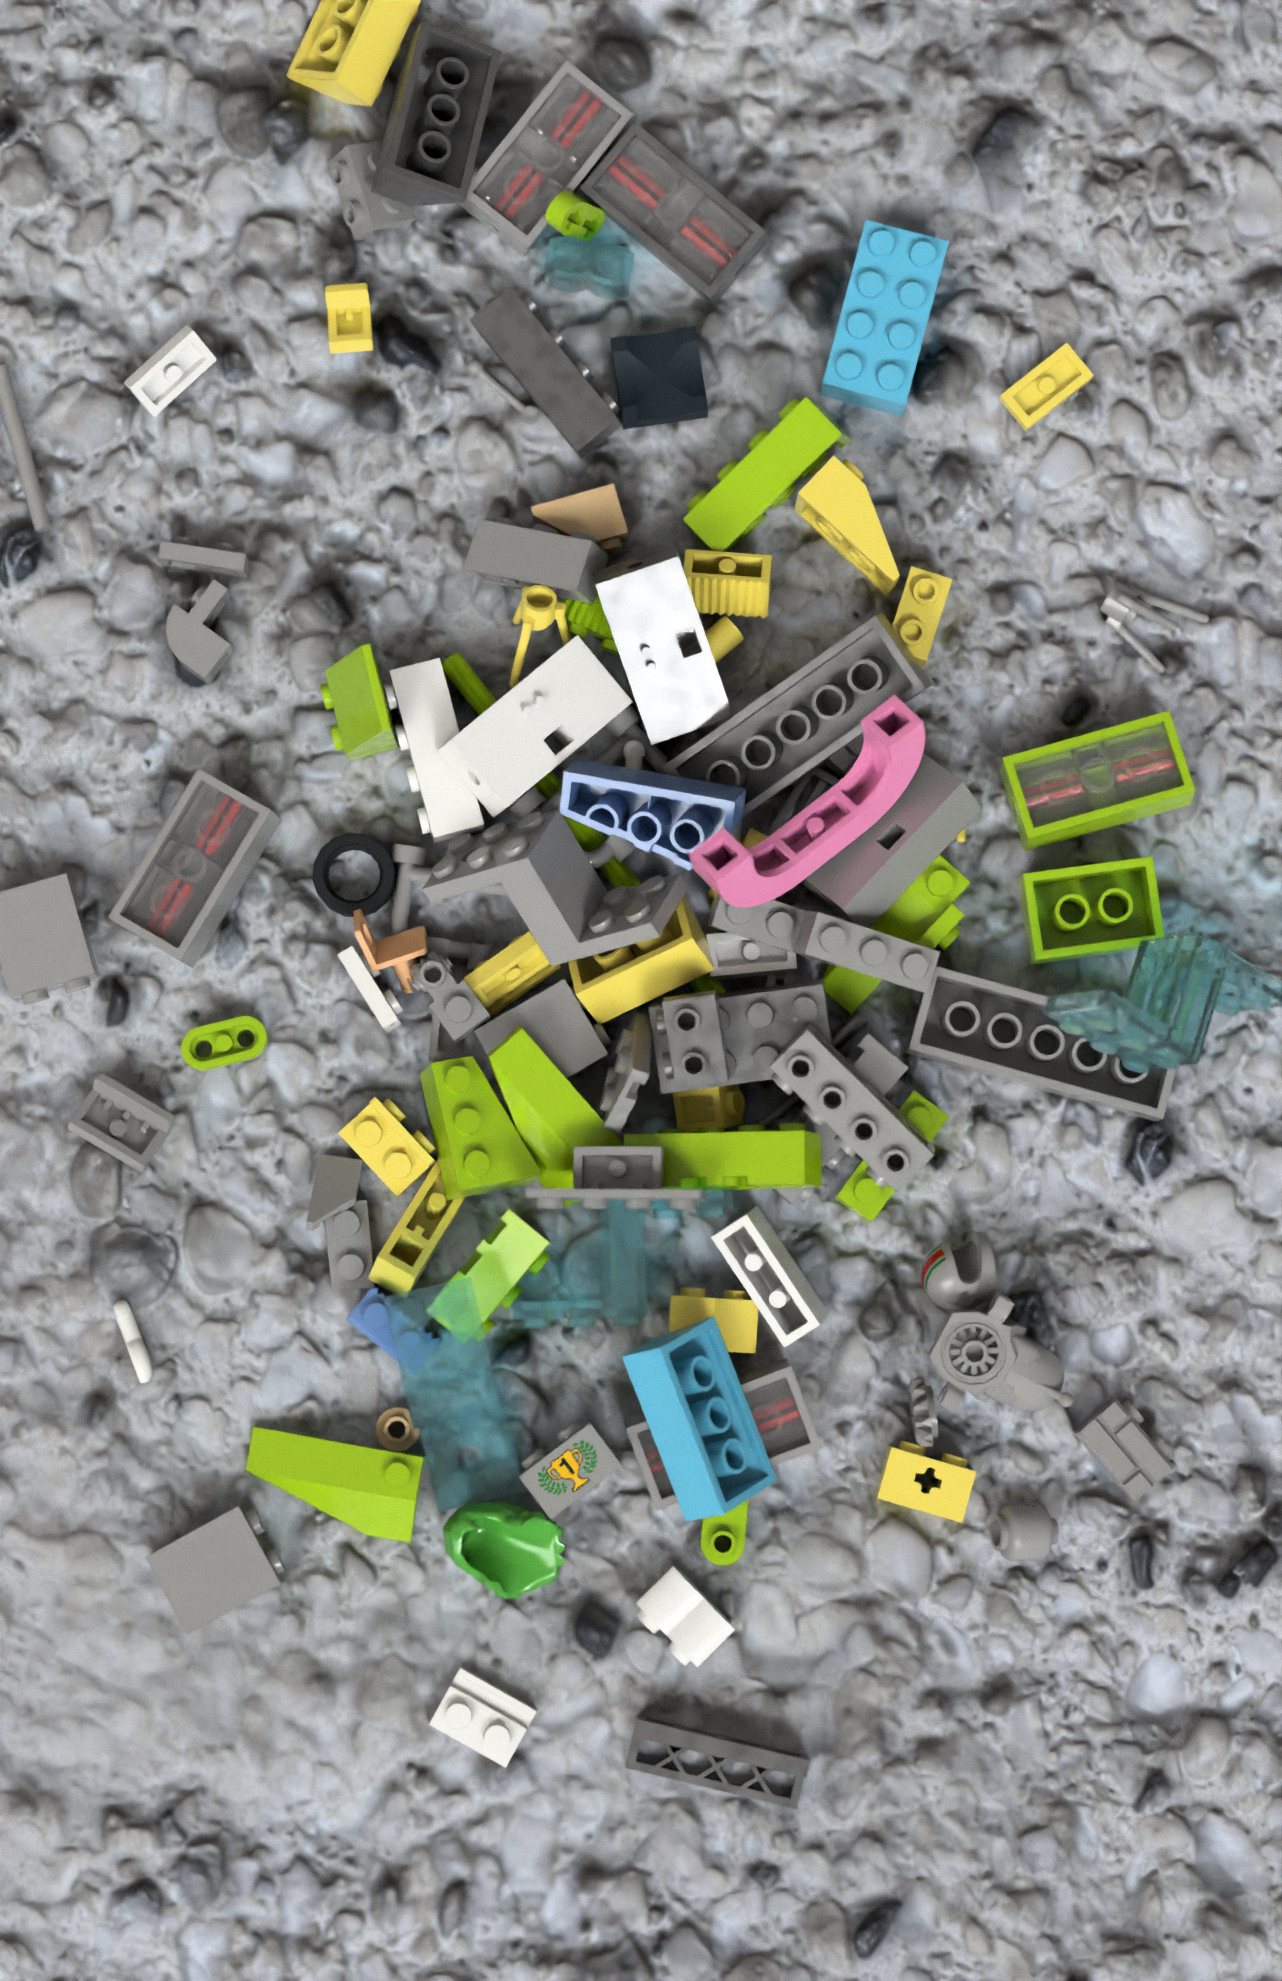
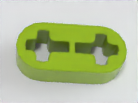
M565 190L552 200L546 211L545 219L548 224L563 235L578 242L586 243L592 240L604 224L605 213L588 199L572 191Z

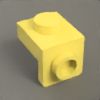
M346 283L326 286L325 297L328 311L330 353L373 350L372 314L368 285L366 283Z

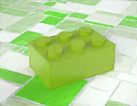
M1153 856L1025 873L1018 879L1030 965L1158 948L1165 943Z

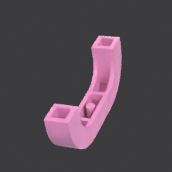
M896 695L891 696L861 720L864 736L861 753L853 767L837 784L765 840L750 848L745 849L724 827L689 853L693 869L724 901L735 907L758 906L788 892L872 827L899 799L912 780L923 755L925 747L923 720Z

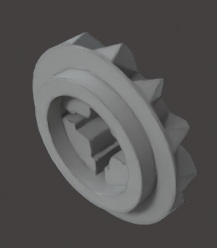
M923 1377L911 1379L908 1385V1396L915 1441L921 1447H933V1438L938 1437V1423L931 1385H925Z

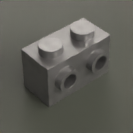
M717 990L664 997L662 1001L663 1009L656 1010V1021L659 1035H667L670 1052L663 1053L666 1079L674 1078L676 1089L728 1082L730 1071Z

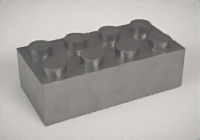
M824 979L717 993L730 1079L728 1082L676 1089L674 1078L666 1079L663 1065V1053L670 1051L667 1035H659L656 1021V1010L663 1009L662 1001L652 1002L649 1007L661 1094L771 1080V1076L775 1073L770 1068L772 1060L809 1024L833 1045Z

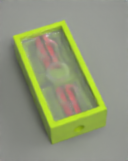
M1170 711L1002 758L1000 775L1025 852L1188 806L1191 804L1196 791Z

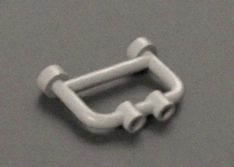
M629 705L605 727L617 741L592 762L615 765L625 757L623 756L625 744L631 740H637L643 743L646 751L644 758L655 771L669 775L663 766L669 763L670 760L655 744L651 745L649 737L637 725L642 720L640 714ZM534 787L522 796L511 807L510 811L519 821L533 812H540L542 815L558 809L560 811L562 788L547 800ZM613 834L593 852L584 851L593 868H599L614 857L622 863L638 848L634 847L633 842Z
M393 844L391 859L392 862L399 863L391 913V931L393 935L409 930L408 916L414 882L426 884L433 873L432 867H425L427 849ZM501 882L473 890L475 892L508 896ZM523 919L521 922L520 935L526 934L528 931H530ZM427 937L428 952L424 955V959L434 950L438 955L441 954L449 960L450 958L467 960L466 969L473 970L480 962L491 959L505 948Z

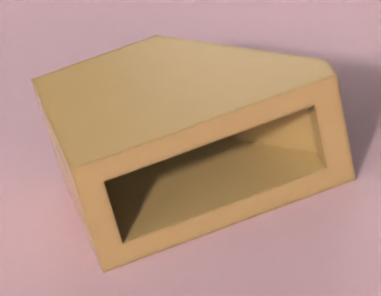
M614 483L531 507L534 524L551 527L557 530L560 535L570 537L574 531L588 534L597 540L596 545L607 554L621 549V543L628 541V530Z

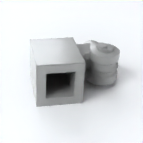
M433 950L427 955V958L420 959L419 964L415 963L409 967L412 972L410 976L414 981L412 984L417 991L422 989L433 998L434 1002L428 1006L457 1045L472 1034L474 1030L490 1021L491 1017L465 980L458 984L452 977L453 972L450 969L453 964L450 960L444 958L441 954L438 955Z

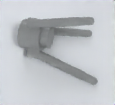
M1117 581L1100 608L1101 612L1109 616L1105 624L1116 630L1159 673H1163L1165 666L1123 624L1124 620L1132 625L1138 614H1141L1171 630L1177 628L1176 622L1144 605L1145 602L1203 623L1209 621V616L1141 591L1131 584L1127 587Z

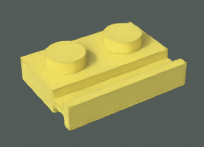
M528 931L526 934L515 937L505 949L491 959L480 962L463 979L487 1010L490 1017H492L560 969L561 966L550 965L535 938Z

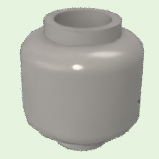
M1039 1503L1005 1505L1000 1509L998 1515L993 1516L991 1520L990 1539L992 1546L1008 1561H1038L1044 1559L1049 1554L1051 1546L1058 1541L1059 1530L1055 1518H1050L1047 1509Z

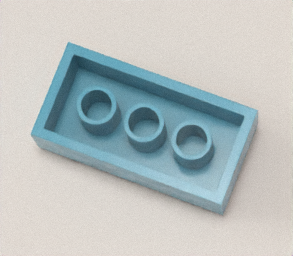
M865 220L822 382L820 396L903 416L949 241Z

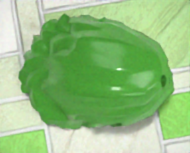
M469 1501L458 1508L443 1527L446 1553L454 1564L467 1574L472 1575L479 1583L485 1584L488 1590L495 1591L497 1596H502L504 1599H517L521 1597L522 1593L536 1590L539 1586L549 1585L551 1581L558 1577V1567L565 1562V1559L560 1555L567 1546L560 1542L563 1536V1528L557 1526V1522H553L549 1517H545L543 1513L529 1511L528 1509L518 1507L517 1504L505 1501Z

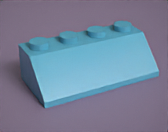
M714 1316L652 1339L622 1356L685 1521L724 1515L777 1481Z

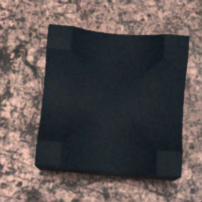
M696 326L651 335L611 338V352L623 430L708 418V404Z

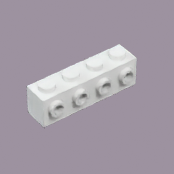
M440 658L389 670L391 683L383 684L389 709L398 708L402 724L394 727L400 750L409 749L413 766L405 768L412 793L420 791L424 804L423 808L416 809L422 833L431 832L433 842L436 843L456 838L464 833L471 834L483 831L484 822L477 797L438 751L459 733Z

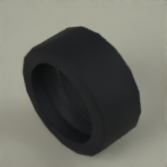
M347 833L331 839L320 849L313 864L312 879L318 896L329 909L346 917H354V911L361 909L363 915L367 916L376 913L390 899L395 889L396 870L389 852L379 841L365 834ZM350 850L363 851L371 855L377 862L380 870L379 884L375 891L367 898L358 901L346 900L338 896L332 889L329 881V870L334 859Z

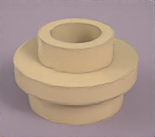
M401 1407L388 1409L381 1414L376 1423L377 1439L388 1450L404 1451L410 1448L418 1439L420 1432L419 1422L416 1416L408 1409ZM394 1421H400L405 1425L406 1432L401 1438H395L389 1432V1427Z

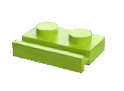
M951 904L915 944L933 950L940 946L945 951L962 932L956 925L965 915Z

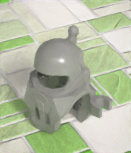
M997 1291L994 1293L985 1313L978 1309L951 1310L939 1329L935 1342L928 1353L942 1378L948 1381L937 1401L940 1402L941 1406L954 1413L959 1408L966 1390L975 1398L985 1403L992 1398L1003 1405L1007 1404L1024 1412L1043 1410L1056 1399L1061 1406L1069 1407L1073 1404L1074 1398L1068 1392L1061 1393L1064 1383V1368L1061 1361L1051 1351L1024 1336L1027 1328L1023 1324L1007 1319L1015 1303L1012 1302V1299Z

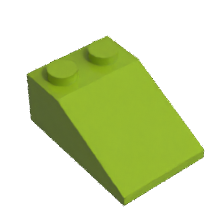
M370 644L361 645L325 670L328 683L320 684L326 710L331 708L335 710L338 724L330 726L336 751L344 750L348 760L398 748L376 658Z

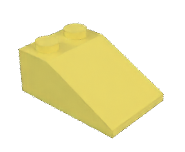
M833 455L798 492L794 511L885 596L889 597L895 590L900 574L867 487L861 481L864 476L853 463L847 459L840 462Z

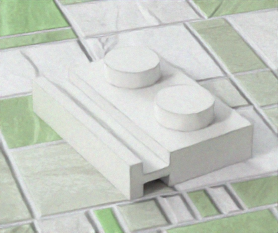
M353 946L337 954L383 1029L389 1033L402 1025L397 1017L403 1011L402 1007L390 989L384 993L381 992L374 980L375 977L380 975V972L372 971L365 955L359 956Z
M460 1667L429 1725L506 1768L537 1709L465 1668Z

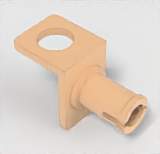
M361 909L355 910L354 933L372 971L375 972L392 966L404 993H413L410 984L413 981L410 976L412 972L409 967L415 963L419 964L416 957L425 955L428 952L427 931L423 925L376 941Z

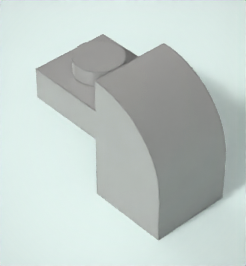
M213 579L208 587L202 585L194 593L189 602V606L192 607L189 613L174 604L166 622V636L172 652L188 671L208 685L211 684L234 652L229 642L209 629L232 598L229 590L215 579Z

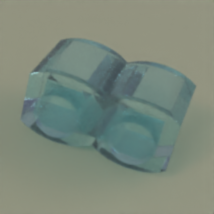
M559 236L549 239L544 266L545 282L548 285L565 292H580L587 289L592 294L605 299L629 297L634 271V253L616 244L606 243L591 246L581 239L570 236Z

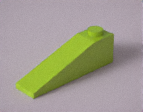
M939 854L870 929L916 943L971 882ZM828 965L822 978L825 982L826 993L850 1015L883 981L833 965Z

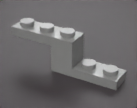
M717 895L708 926L828 965L844 967L925 994L928 993L940 955L939 951L816 911H806L775 900L758 906L741 908L728 904Z

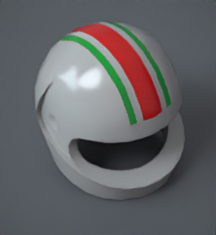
M970 1232L964 1243L956 1247H950L947 1241L940 1243L926 1256L921 1271L922 1285L930 1300L937 1306L947 1310H969L992 1299L996 1292V1270L992 1246L985 1232Z

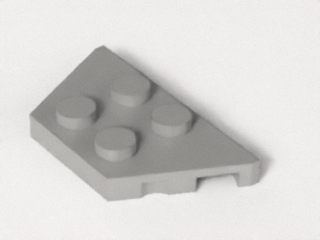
M645 1003L634 1008L628 1029H623L615 1054H618L615 1067L609 1066L607 1068L600 1089L603 1094L599 1109L605 1111L603 1127L618 1133L621 1132L637 1100L638 1095L636 1092L639 1084L645 1085L650 1072L652 1028L649 1014L650 1005Z

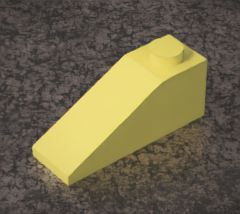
M438 1160L378 1254L368 1277L369 1280L404 1300L407 1299L466 1199V1197L447 1200Z

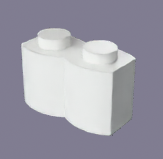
M675 1565L636 1602V1605L641 1609L636 1614L638 1619L653 1634L659 1629L662 1630L672 1641L667 1648L685 1666L692 1661L698 1667L736 1629L728 1618Z

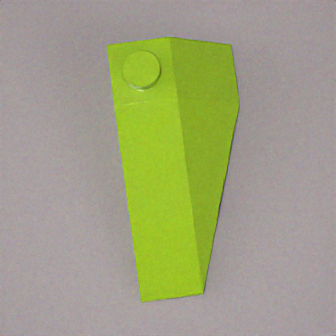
M521 1026L487 1054L503 1098L512 1115L515 1128L543 1174L537 1180L545 1189H573L574 1146H624L612 1130L603 1127L604 1121ZM563 1201V1207L581 1201Z
M253 1426L246 1470L366 1535L411 1543L426 1455L393 1451L386 1448Z

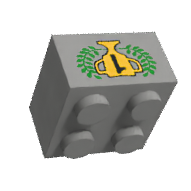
M579 1419L558 1434L557 1438L561 1442L549 1452L542 1446L521 1463L526 1470L520 1474L519 1478L550 1519H553L622 1466V1461L591 1420L584 1426Z

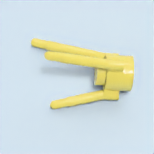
M534 585L523 587L522 598L513 617L514 624H519L523 620V625L509 681L511 688L518 684L532 630H544L556 619L563 645L572 640L565 618L566 605L562 602H557L555 592L547 586Z

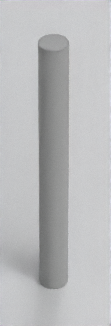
M0 364L1 410L35 532H44L52 528L9 370L6 364Z

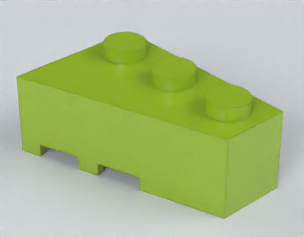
M473 1056L433 1062L419 1074L447 1200L531 1185L543 1175Z
M510 1209L505 1212L500 1218L501 1221L487 1238L483 1239L472 1256L456 1272L425 1310L465 1345L472 1338L478 1343L482 1341L496 1324L490 1319L492 1314L500 1305L508 1309L524 1290L518 1285L528 1271L536 1276L552 1257L546 1251L551 1243Z

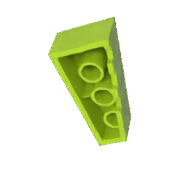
M807 396L802 401L798 398L793 399L779 413L778 416L782 421L771 432L766 428L759 432L747 446L751 451L740 462L736 459L729 462L717 475L720 482L709 493L705 489L700 491L687 504L686 508L690 512L683 520L712 551L731 552L767 518L765 511L770 506L775 509L794 494L798 487L795 481L800 476L806 479L811 474L814 475L826 464L825 460L829 456L826 452L835 443L842 449L852 440L847 432L818 402Z
M803 1123L779 1124V1131H765V1126L741 1125L738 1126V1132H724L723 1127L698 1128V1133H684V1129H659L658 1134H624V1146H658L664 1148V1189L728 1191L822 1187L821 1134L806 1131V1124Z

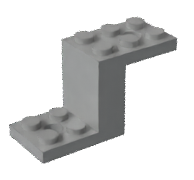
M558 809L542 815L540 812H533L520 821L508 825L500 822L491 826L485 832L472 836L470 833L457 836L448 844V851L442 860L432 868L433 873L422 888L430 903L501 882L551 966L660 937L688 886L679 873L665 878L660 875L654 876L640 885L629 888L619 886L607 892L564 817L559 814L560 811Z

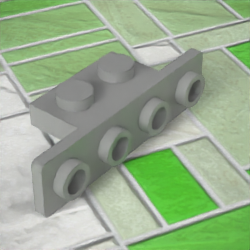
M574 1146L573 1189H525V1198L537 1201V1208L563 1209V1201H581V1209H607V1201H625V1209H651V1201H669V1209L692 1210L696 1209V1201H707V1192L702 1189H664L663 1147Z

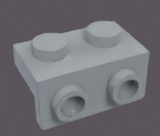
M383 140L346 145L330 161L331 180L338 189L344 208V219L351 229L354 240L364 239L373 230L409 226L417 219L413 206L371 192Z
M99 1072L94 1080L92 1090L69 1121L68 1130L143 1173L169 1135L174 1116L169 1113L166 1106L161 1102L151 1098L146 1099L132 1091L131 1087L124 1080L115 1076L109 1077Z

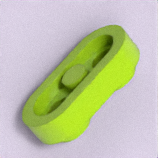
M239 1016L190 1030L182 1040L181 1054L185 1062L192 1068L200 1071H209L259 1057L267 1047L268 1033L265 1026L256 1018ZM244 1031H251L254 1034V1042L248 1047L241 1046L239 1043V1036ZM207 1041L212 1045V1052L208 1057L203 1058L197 1054V1047L201 1042Z
M748 1500L724 1515L702 1519L701 1549L704 1556L710 1562L721 1566L730 1565L742 1555L745 1546ZM720 1535H726L731 1539V1547L725 1552L718 1551L714 1546L715 1539Z

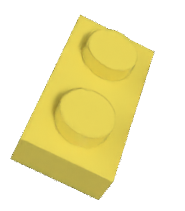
M1066 343L1002 393L999 400L1026 432L1091 381L1094 375L1069 344Z

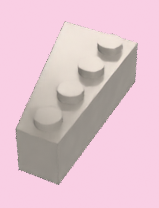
M867 1034L846 1058L889 1102L905 1085L899 1078L909 1067L870 1034ZM804 1109L792 1122L806 1124V1131L821 1134L822 1168L826 1165L832 1170L846 1154L834 1140L838 1134L826 1122L822 1126L818 1125L807 1115ZM817 1187L772 1190L791 1205L797 1198L804 1203Z

